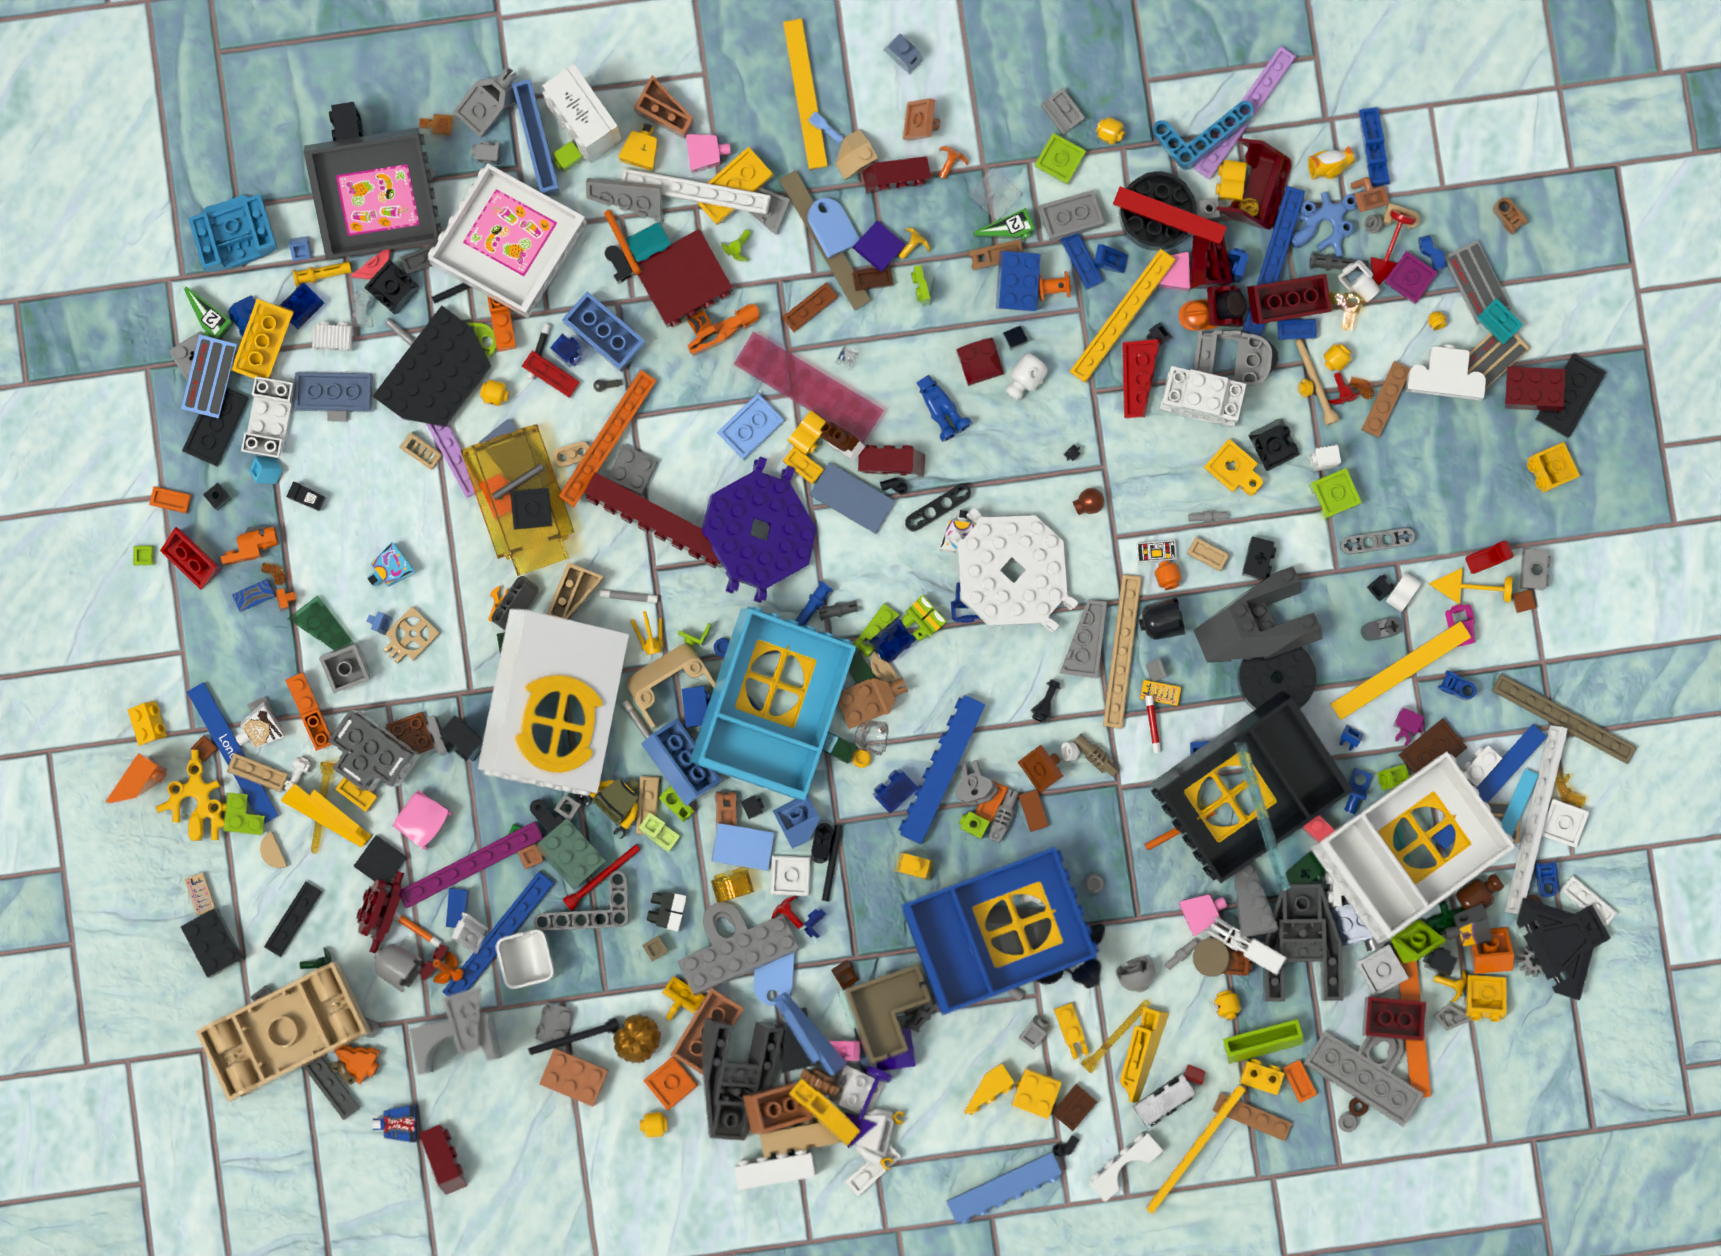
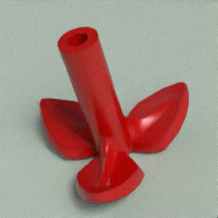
M1341 372L1334 374L1340 398L1328 400V402L1334 405H1343L1345 401L1351 402L1360 395V392L1353 394L1352 390L1345 385Z
M792 896L784 899L782 904L777 905L774 909L771 919H774L778 913L786 915L798 929L801 928L803 922L791 910L790 902L798 897Z

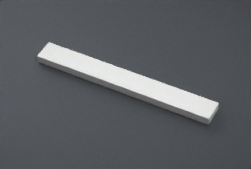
M626 168L623 170L621 179L622 182L662 185V196L764 215L768 214L771 196Z

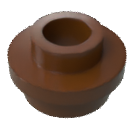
M1354 1097L1350 1100L1348 1108L1353 1115L1362 1116L1367 1112L1368 1105ZM1356 1103L1361 1104L1360 1110L1355 1109Z

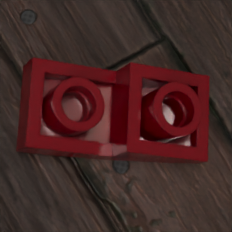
M440 945L439 948L436 947L433 958L443 962L449 947L445 945ZM427 961L426 964H422L419 972L422 975V980L429 979L437 971L438 968L433 966V962Z

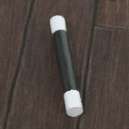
M545 323L535 352L542 356L551 325ZM528 371L526 378L534 380L535 375Z

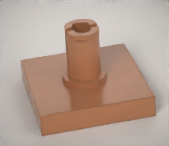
M928 98L907 102L903 140L912 141L930 138L932 129L937 131L940 128V125L936 124L941 123L940 119L933 118L936 100Z

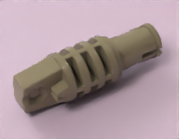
M1082 734L1073 741L1085 753V758L1102 774L1104 771H1107L1113 777L1118 772L1112 765L1114 760L1098 745H1092Z

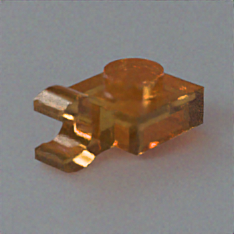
M434 114L433 119L420 118L419 126L424 129L432 128V134L451 136L453 116Z

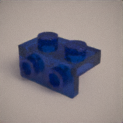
M303 282L280 306L294 311L290 323L298 330L324 302Z
M896 617L874 636L869 643L879 659L890 663L905 649L909 648L916 638L908 633L901 619Z

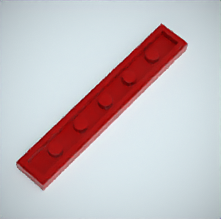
M1121 186L1113 202V205L1218 245L1221 244L1227 229L1225 225Z

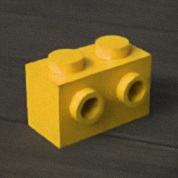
M1252 1058L1250 1062L1245 1061L1239 1083L1278 1095L1284 1073L1280 1072L1281 1068L1269 1065V1068L1261 1066V1061Z

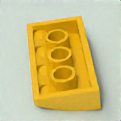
M257 298L231 370L255 379V376L270 379L294 311Z

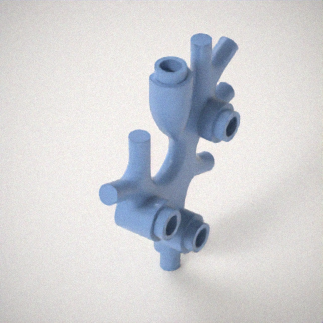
M1328 192L1321 193L1322 206L1319 209H1316V205L1312 201H1305L1303 198L1296 222L1303 220L1305 225L1292 235L1290 240L1292 246L1300 248L1315 235L1318 224L1323 220H1327L1333 226L1332 234L1316 245V247L1321 252L1328 246H1333L1336 257L1344 256L1341 241L1343 238H1348L1354 230L1352 222L1344 221V215L1346 212H1351L1356 208L1355 193L1348 194L1340 203L1333 204L1330 201ZM1347 200H1351L1353 204H1348ZM1309 206L1311 211H1307L1305 207ZM1343 226H1347L1349 230L1345 231Z

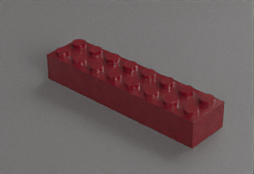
M594 472L584 491L588 502L595 506H598V504L603 505L604 510L612 515H615V513L620 514L621 519L629 524L632 521L637 523L638 528L646 533L649 530L654 532L655 537L663 542L666 539L671 541L672 546L680 551L683 548L688 550V555L697 560L700 557L705 559V564L714 569L717 566L722 567L723 564L721 561H718L712 550L711 543L702 533V528Z

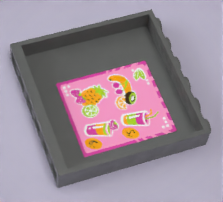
M419 128L304 145V156L326 259L438 242L442 228L441 224L436 221L439 213L437 205H433L432 199H435L434 188H430L429 181H432L431 171L426 169L425 163H428L427 152H423L422 145H425L423 133H419Z

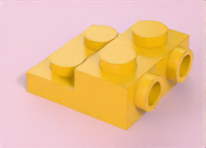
M1564 442L1527 458L1528 470L1534 473L1536 487L1542 490L1543 493L1580 477Z
M1467 975L1465 1017H1470L1473 1021L1490 1018L1491 1022H1500L1501 1019H1504L1507 1014L1506 977Z

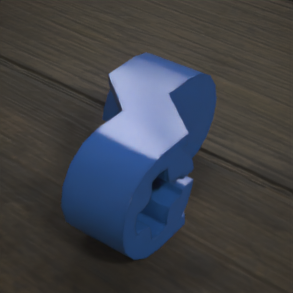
M1431 236L1418 237L1420 252L1431 259L1433 269L1446 268L1444 253L1434 248Z

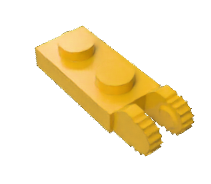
M1069 1003L1053 1009L1073 1060L1078 1059L1073 1044L1079 1041L1083 1054L1085 1056L1089 1055L1084 1041L1085 1037L1073 1004Z

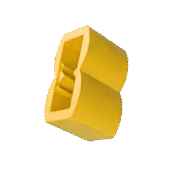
M1224 160L1223 165L1219 164L1218 176H1221V181L1217 183L1215 194L1219 195L1218 200L1242 201L1247 163Z
M810 411L789 437L788 442L805 455L808 453L812 454L818 447L816 442L822 435L820 429L826 421L813 411Z

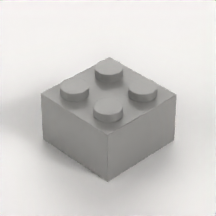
M357 641L325 653L319 658L333 693L368 681L371 678Z

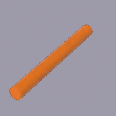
M611 210L605 211L604 215L634 275L640 274L641 270Z
M1213 811L1208 814L1206 819L1216 815ZM1173 828L1144 845L1149 851L1180 834V831Z

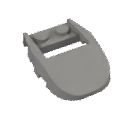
M1238 330L1198 332L1194 370L1213 374L1219 338L1239 341L1234 378H1228V380L1252 386L1262 383L1268 377L1272 364V349L1266 339Z

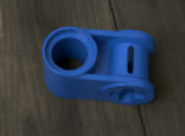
M1446 670V676L1442 684L1438 686V689L1464 701L1471 700L1476 695V686L1459 675ZM1463 687H1470L1472 695L1465 696L1462 693Z
M1551 860V863L1539 864V862H1535L1534 869L1538 893L1543 898H1550L1558 891L1555 860ZM1545 884L1551 885V894L1544 892L1543 887Z

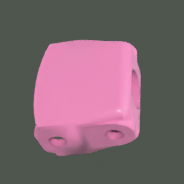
M417 790L399 813L392 826L427 851L428 847L426 845L439 832L447 815L452 816L453 813L420 790Z

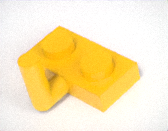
M673 976L662 992L675 1001L670 1007L666 1019L672 1020L680 1006L695 1014L705 996L702 994L693 996L690 987Z

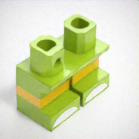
M923 595L906 610V614L900 620L906 628L914 622L918 625L919 628L912 634L918 642L927 636L929 638L947 623Z

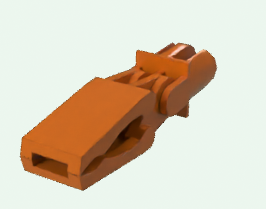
M748 304L738 311L735 310L736 316L713 324L714 332L701 339L696 338L688 344L690 354L694 357L724 343L742 326L746 330V327L756 322L760 317L758 307L755 304ZM719 333L713 341L701 344L708 336Z

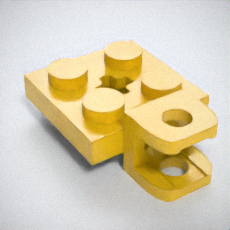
M1230 439L1204 466L1206 471L1232 493L1239 486L1246 494L1254 496L1263 484L1261 477L1253 471L1258 463ZM1232 461L1235 462V465H1234V467L1236 468L1235 470H1232V469L1227 470V469H1226V468H1227V465H1226L1227 462H1229V463H1231ZM1253 482L1256 486L1251 487L1249 483Z

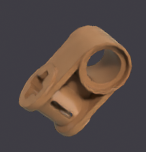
M1501 198L1494 204V214L1511 235L1520 226L1528 223L1525 216L1509 198ZM1500 203H1504L1507 206V212L1499 209Z

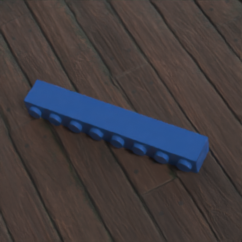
M964 695L963 699L958 698L954 707L958 710L955 716L951 715L947 722V726H949L947 734L943 732L938 743L942 745L939 751H934L930 759L933 761L931 769L926 768L922 777L925 779L923 786L918 785L914 794L917 796L915 803L911 802L906 813L909 814L907 821L902 820L898 829L901 831L900 836L919 845L922 844L984 709V703Z

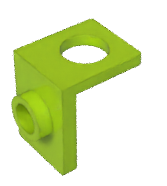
M710 623L707 624L700 640L680 630L678 635L685 638L684 642L694 646L696 643L702 646L712 625Z

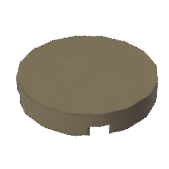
M1205 939L1195 947L1193 963L1196 970L1202 975L1208 977L1219 976L1229 968L1231 952L1228 946L1218 939Z

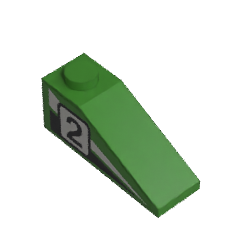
M1026 208L974 231L973 236L977 238L1018 239L1021 237L1023 240L1033 235L1032 232L1035 230V227Z
M186 286L184 291L201 327L206 331L204 335L221 340L234 323Z

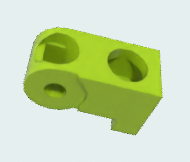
M671 785L658 797L683 822L695 812L689 805L685 806Z

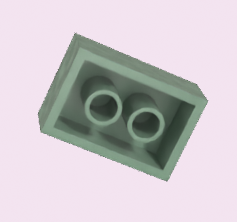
M565 819L536 846V849L573 890H576L605 863L604 858L568 819Z

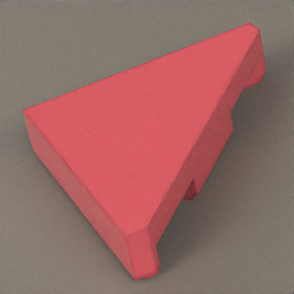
M391 249L383 250L378 255H375L356 272L352 273L351 277L371 280L382 266L390 260Z

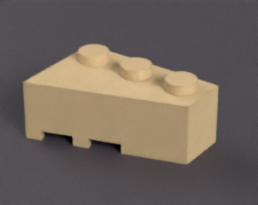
M568 562L546 615L570 620L605 578Z

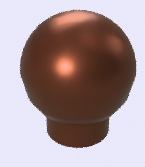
M1087 488L1080 493L1077 500L1073 501V505L1078 515L1083 513L1095 514L1103 508L1104 496L1098 489Z

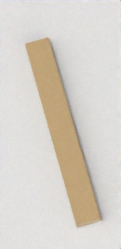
M1122 575L1103 720L1104 727L1122 729L1142 579L1139 576Z

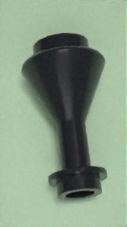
M1050 679L1046 683L1049 688L1045 697L1031 709L1033 713L1032 718L1041 723H1046L1047 720L1052 719L1051 700L1056 689H1061L1060 683Z

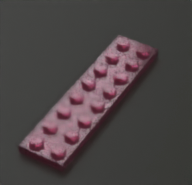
M752 332L733 363L736 367L809 411H813L829 423H835L854 435L862 443L866 441L884 411L755 332Z

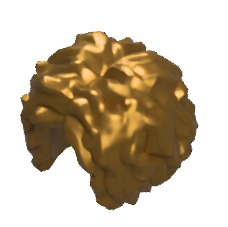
M641 1014L627 1017L624 1022V1028L618 1029L613 1037L614 1049L618 1053L617 1056L631 1063H643L645 1060H649L652 1053H655L656 1048L659 1047L661 1032L658 1031L655 1021L647 1016L643 1017Z

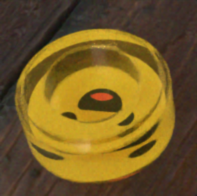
M1244 199L1239 205L1240 209L1252 216L1259 212V205L1255 199Z

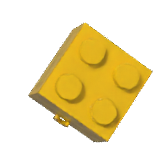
M1025 1067L1020 1081H1017L1015 1087L1017 1090L1012 1100V1106L1048 1119L1058 1097L1057 1094L1062 1080Z

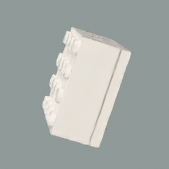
M574 64L542 85L544 89L542 94L547 104L546 106L552 114L555 113L559 125L563 130H567L568 137L573 144H577V148L584 160L588 159L592 163L622 142L617 124Z

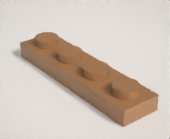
M1396 361L1393 362L1363 424L1362 431L1379 438L1407 380L1410 368Z
M1220 1093L1213 1111L1218 1112L1229 1096ZM1237 1101L1226 1116L1285 1141L1292 1125L1288 1121L1241 1101Z

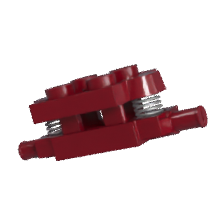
M396 871L394 881L392 883L389 882V884H386V881L376 879L373 887L369 886L364 892V903L362 908H359L356 918L358 919L357 923L360 924L358 933L364 936L371 935L370 937L373 940L369 952L376 954L385 934L389 932L401 898L399 893L405 873Z

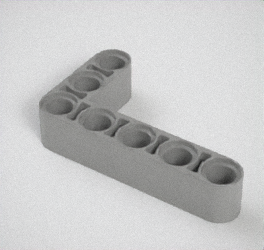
M621 871L611 873L609 877L610 910L540 913L534 918L535 928L541 931L624 927L629 922L627 876ZM617 874L623 876L624 880L621 885H615L613 882V878ZM619 893L624 896V902L620 905L614 902L615 895ZM618 913L625 915V921L622 924L615 922V916ZM598 914H603L606 917V921L602 925H598L595 921ZM563 915L567 918V924L560 927L557 924V919ZM579 915H584L587 919L586 923L582 926L576 923V918ZM542 916L548 920L547 926L543 928L538 925V919Z

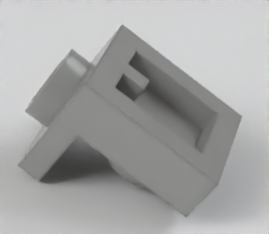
M1035 1015L1019 1036V1039L1032 1049H1035L1051 1026L1046 1019Z

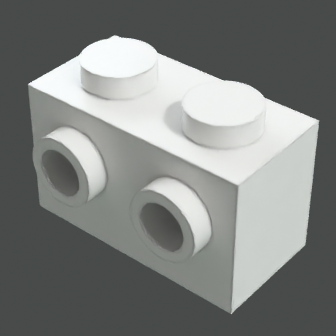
M1481 746L1473 754L1475 758L1471 762L1468 760L1461 768L1467 774L1468 781L1472 786L1477 787L1502 759L1489 746L1484 748Z

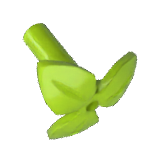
M745 229L739 239L731 242L728 247L722 242L721 246L728 256L733 255L735 260L748 262L749 259L741 256L740 252L751 232Z

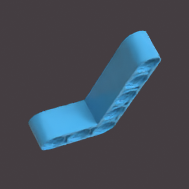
M1249 101L1238 103L1188 144L1164 120H1159L1154 124V137L1181 169L1189 170L1253 119V105ZM1246 108L1250 110V113L1243 115L1240 111ZM1232 120L1235 122V125L1228 127L1225 123ZM1159 128L1167 129L1164 134L1157 133V130ZM1218 132L1220 137L1214 139L1211 137V134ZM1171 142H1177L1179 143V146L1176 148H1170L1169 144ZM1204 144L1206 148L1199 151L1196 149V146ZM1189 156L1191 160L1189 162H1182L1181 158Z

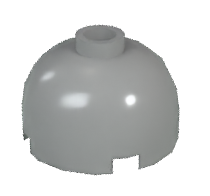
M1146 956L1131 959L1126 962L1128 965L1124 968L1121 965L1117 968L1116 975L1120 984L1130 991L1144 992L1155 979L1153 961L1151 958L1148 960Z

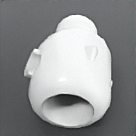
M1030 353L1023 355L1011 371V377L1014 382L1006 387L1005 392L1015 400L1021 399L1025 389L1034 391L1039 384H1043V379L1048 373V367Z

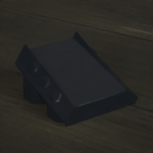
M388 260L364 288L395 315L400 313V310L418 293L420 286L396 264Z
M1282 418L1275 419L1273 422L1255 431H1251L1248 435L1266 471L1300 455L1298 447L1290 435L1291 431L1285 425Z

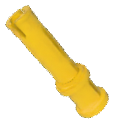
M349 261L315 269L310 266L305 270H292L296 287H299V284L309 282L313 284L318 279L352 273Z

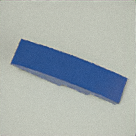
M1378 107L1359 109L1364 153L1372 187L1389 185L1387 157Z

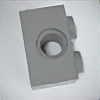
M1531 549L1522 551L1520 589L1543 591L1546 589V586H1549L1550 576L1547 575V567H1550L1551 556H1548V551ZM1533 565L1540 568L1539 575L1532 573L1531 568Z

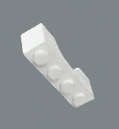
M1140 1133L1134 1139L1135 1143L1130 1148L1127 1145L1119 1152L1121 1156L1116 1160L1113 1158L1104 1165L1106 1167L1101 1173L1097 1171L1089 1178L1091 1180L1089 1185L1104 1202L1120 1190L1117 1178L1124 1164L1133 1160H1141L1149 1164L1163 1152L1161 1147L1148 1133L1145 1135Z

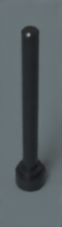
M616 1017L608 1019V1022H605L604 1025L530 1047L528 1052L530 1055H534L605 1032L615 1034L620 1029Z

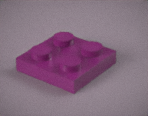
M1406 251L1384 283L1413 304H1416L1438 272Z

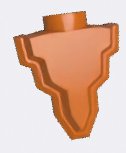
M345 1045L334 1051L339 1060L346 1063L347 1071L355 1077V1081L360 1085L367 1076L372 1078L380 1065L376 1062L380 1051L373 1047L366 1049L360 1046L354 1049L349 1045Z

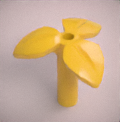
M912 228L905 229V231L912 234L910 242L898 254L901 259L904 260L919 243H922L928 252L930 251L928 241L917 230Z
M1461 970L1462 978L1456 981L1437 974L1434 977V982L1454 988L1456 995L1451 1002L1457 1001L1463 993L1467 980L1464 970Z

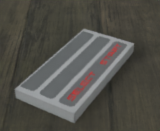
M1478 240L1444 256L1446 265L1476 325L1480 324L1476 318L1496 298L1508 310L1512 308Z

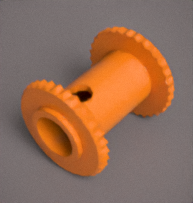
M1064 271V277L1043 280L1041 274H1039L1038 295H1040L1041 301H1044V295L1066 292L1067 298L1070 297L1071 284L1067 271ZM1059 283L1063 284L1061 288L1058 287Z

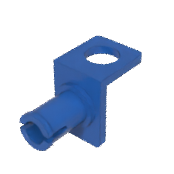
M1354 768L1349 781L1354 791L1349 794L1350 796L1344 808L1345 811L1356 814L1360 799L1366 800V791L1372 778V773ZM1357 775H1364L1366 782L1362 785L1356 784L1355 777Z

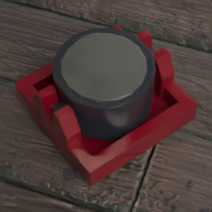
M1231 285L1208 287L1209 325L1242 327L1243 315L1246 312L1247 304L1241 289H1237V286L1231 287Z

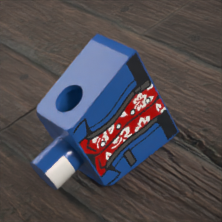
M417 1105L385 1110L384 1118L373 1119V1130H384V1138L417 1142Z

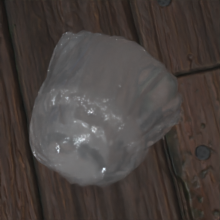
M873 720L859 724L855 731V745L857 748L881 756L886 751L889 724L885 721Z

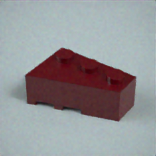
M927 156L876 162L862 172L866 194L896 188L904 189L912 185L920 187L926 185V182L931 179Z
M1193 235L1190 289H1207L1211 286L1221 287L1233 283L1224 237L1221 244L1218 245Z
M866 445V448L859 454L858 471L865 474H900L901 476L916 474L919 477H924L925 454L913 449L914 446L903 445L902 449H897L893 445H884V448H877L876 445Z
M439 1124L420 1132L419 1135L439 1188L447 1195L467 1187L463 1176V1168L456 1159L458 1157L454 1146H451L449 1141L452 1139L449 1130L444 1129Z

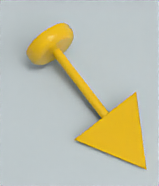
M1462 567L1428 583L1457 604H1460L1461 588L1503 591V601L1511 603L1513 579L1511 576L1505 578L1504 587L1461 584Z

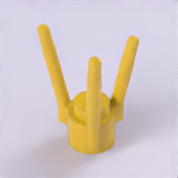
M643 611L648 639L644 641L633 619L631 620L632 626L642 645V650L646 651L647 655L662 652L661 647H664L662 641V618H659L657 641V637H652L647 612Z

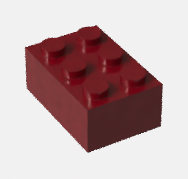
M1507 366L1505 409L1563 411L1565 369Z
M1365 997L1362 1036L1423 1041L1426 1002Z

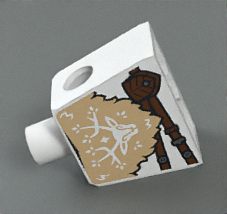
M263 702L241 721L240 726L243 732L236 735L235 738L240 746L250 741L255 748L282 738L284 730L265 702Z

